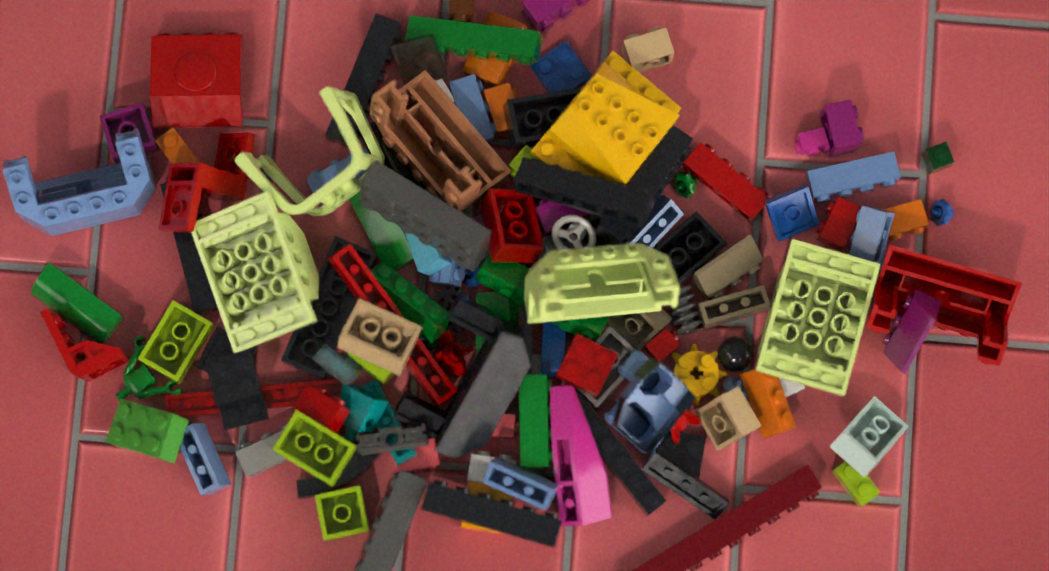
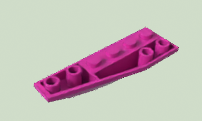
M574 385L551 386L552 448L555 482L559 484L557 498L560 520H562L561 526L586 525L612 518L607 472Z

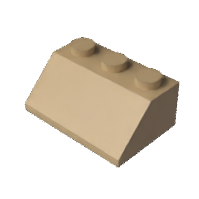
M359 298L340 335L338 348L400 376L412 353L422 327Z

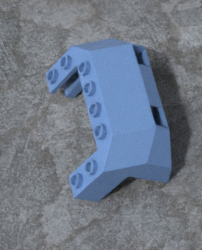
M138 128L122 134L116 133L115 143L121 160L120 163L35 183L26 155L13 160H4L2 170L15 212L25 223L50 236L139 216L156 190V179L151 157L145 154Z

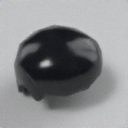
M732 336L726 338L719 345L718 358L726 370L733 372L742 371L748 367L752 360V350L746 340L741 337Z

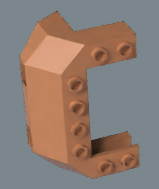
M426 70L399 90L396 89L397 82L393 80L372 96L370 116L377 124L384 143L397 152L399 161L403 165H408L412 170L411 174L417 182H422L428 193L460 212L484 198L489 189H496L511 173L510 168Z

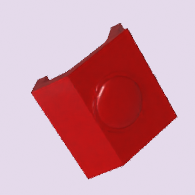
M206 32L202 35H193L192 33H182L180 35L160 33L151 36L150 105L152 128L242 126L244 119L241 101L243 34L227 32L215 35V33Z

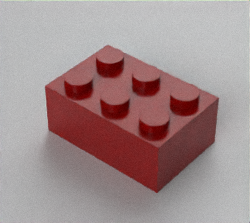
M489 189L480 205L485 228L491 231L489 250L492 262L534 263L544 250L533 196L516 192V190Z

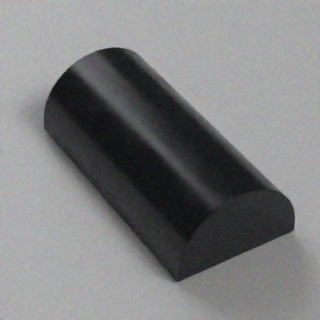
M696 211L653 249L669 257L680 286L723 249L727 243Z

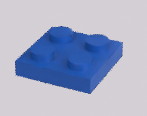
M564 41L541 57L538 63L530 65L531 70L548 93L574 90L592 76L567 41Z
M806 184L764 201L778 242L820 225L809 187Z

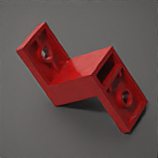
M250 132L220 133L214 167L202 163H171L158 230L165 232H194L201 196L212 200H244L248 175L235 163V158L242 152L252 154L256 135Z

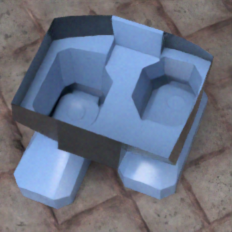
M637 349L629 350L631 354L622 364H618V373L630 384L620 395V398L615 400L617 403L609 413L605 412V421L638 451L651 454L693 403L696 396L662 363L652 357L649 359Z

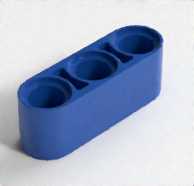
M543 322L541 374H547V377H556L565 356L566 331L552 322Z

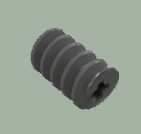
M692 285L679 288L677 307L672 308L671 304L668 306L669 309H676L671 313V317L679 318L673 323L674 326L681 327L676 331L677 335H688L704 329L697 326L703 322L702 319H695V316L700 314V311L692 310L693 307L698 305L697 302H690V299L695 294L687 293L692 288Z

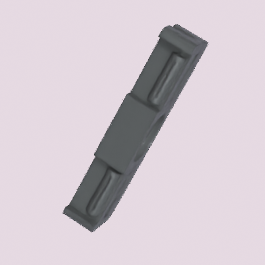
M422 423L421 427L403 429L402 426L379 429V433L356 434V440L359 444L357 445V451L361 455L424 447L429 444L428 428L424 423ZM396 434L398 435V441L393 445L387 444L388 436Z

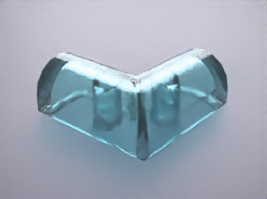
M326 344L313 357L315 362L343 384L354 382L362 370V367L349 356L344 354L341 357Z

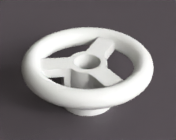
M567 215L560 218L554 224L552 239L558 250L569 249L561 243L559 237L567 238L573 243L575 249L583 248L581 240L584 238L587 230L589 233V243L585 248L595 246L596 233L593 226L583 217ZM573 222L567 230L560 229L563 224Z

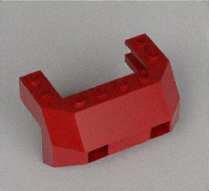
M893 245L886 246L868 309L866 328H870L876 333L883 332L889 334L891 318L897 316L898 313L903 314L905 310L903 304L907 296H913L917 289L941 301L936 320L933 324L934 326L944 331L958 332L964 337L972 336L977 338V360L987 365L994 364L1000 366L1008 345V320L1022 283Z

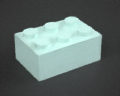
M874 396L829 447L865 477L909 426Z

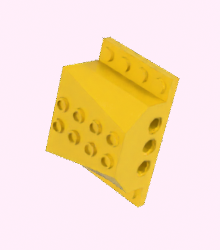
M612 51L530 151V154L545 164L559 165L566 170L580 171L587 176L601 177L608 182L625 185L680 115L677 113L681 110V107L635 68L631 67L617 53Z

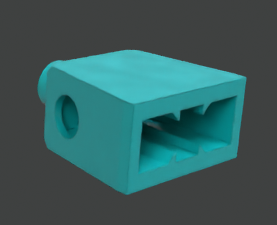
M343 384L340 399L346 402L344 407L351 411L343 423L347 426L344 438L356 442L357 433H372L388 404V400L359 385Z

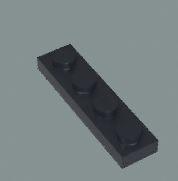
M656 449L642 465L643 471L715 520L729 504V499Z

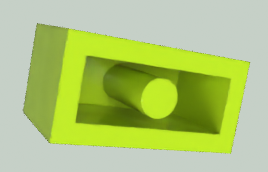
M846 461L831 471L858 508L864 506L881 493L868 475L863 477Z

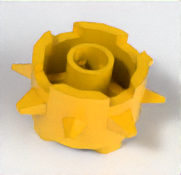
M692 344L690 352L684 355L672 353L676 365L671 372L696 396L693 402L695 406H698L701 397L707 394L715 397L719 396L715 385L718 379L727 376V373L718 369V365L715 362L718 354L716 351L707 354L699 351L696 344ZM693 369L701 373L698 380H694V376H690Z

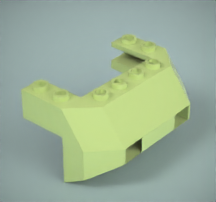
M641 243L550 251L525 277L524 303L527 323L661 311L662 305L671 304L672 308L677 307L679 284L669 257Z

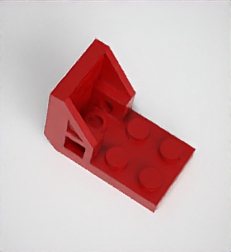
M47 308L40 312L69 372L77 378L90 382L129 362L130 359L127 353L121 348L87 340L75 344L72 336L64 331L63 328L66 327V323L57 311L53 312Z

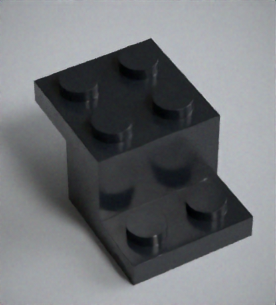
M250 349L205 361L215 404L220 410L225 431L269 420L259 375L256 373Z

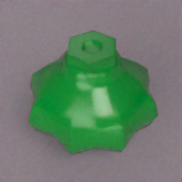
M679 172L673 178L674 189L679 197L689 199L696 192L695 186L698 183L696 177Z

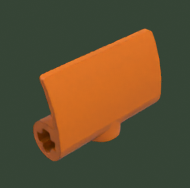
M493 12L487 14L483 23L485 25L525 30L528 28L519 21ZM469 55L462 71L471 75L475 74V76L482 78L484 82L496 87L502 85L509 67H512L516 60L500 62L493 57L482 60L476 58L475 55Z

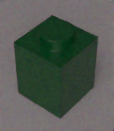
M947 141L927 148L921 154L929 175L949 168L954 163Z

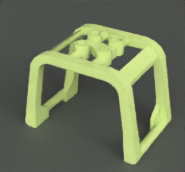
M325 87L319 92L352 153V161L344 171L306 199L288 180L270 156L261 155L258 158H254L251 153L242 152L235 158V163L264 192L271 191L274 202L282 211L289 214L307 213L312 216H326L361 191V180L366 173L357 179L355 175L360 170L369 171L376 161L384 165V154L355 93L332 87ZM344 109L353 117L371 154L363 153ZM259 168H262L297 205L291 204ZM320 202L323 203V206H321V207H315V206L318 205Z

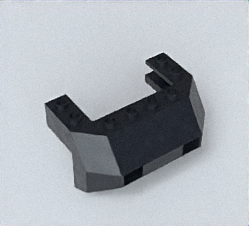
M460 293L449 311V320L485 338V341L460 383L457 392L452 397L445 411L407 391H404L394 409V418L414 428L421 427L422 423H424L428 428V435L435 440V452L457 458L487 444L531 367L521 332L500 314Z

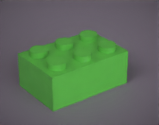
M120 399L106 442L174 464L189 420L169 412Z

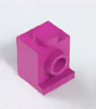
M824 127L799 133L796 141H794L795 151L800 155L807 154V156L819 154L821 149L823 153H827L830 149Z

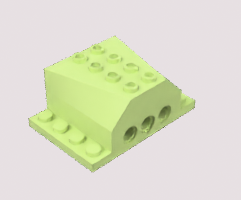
M266 191L196 222L194 232L191 233L234 353L244 351L317 321L310 302L318 299L320 276L305 234L288 213H278L271 191Z
M792 239L786 261L779 271L770 304L771 307L767 314L757 350L759 358L755 371L845 396L881 264Z

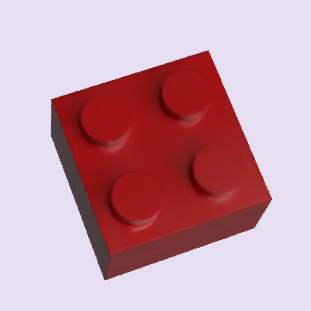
M577 334L556 378L574 385V387L597 398L618 354Z

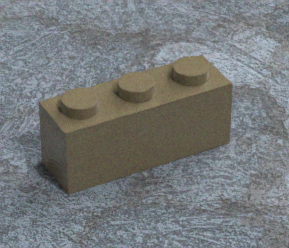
M761 285L699 303L697 309L700 311L699 316L703 321V328L708 329L767 312L771 305L765 286Z

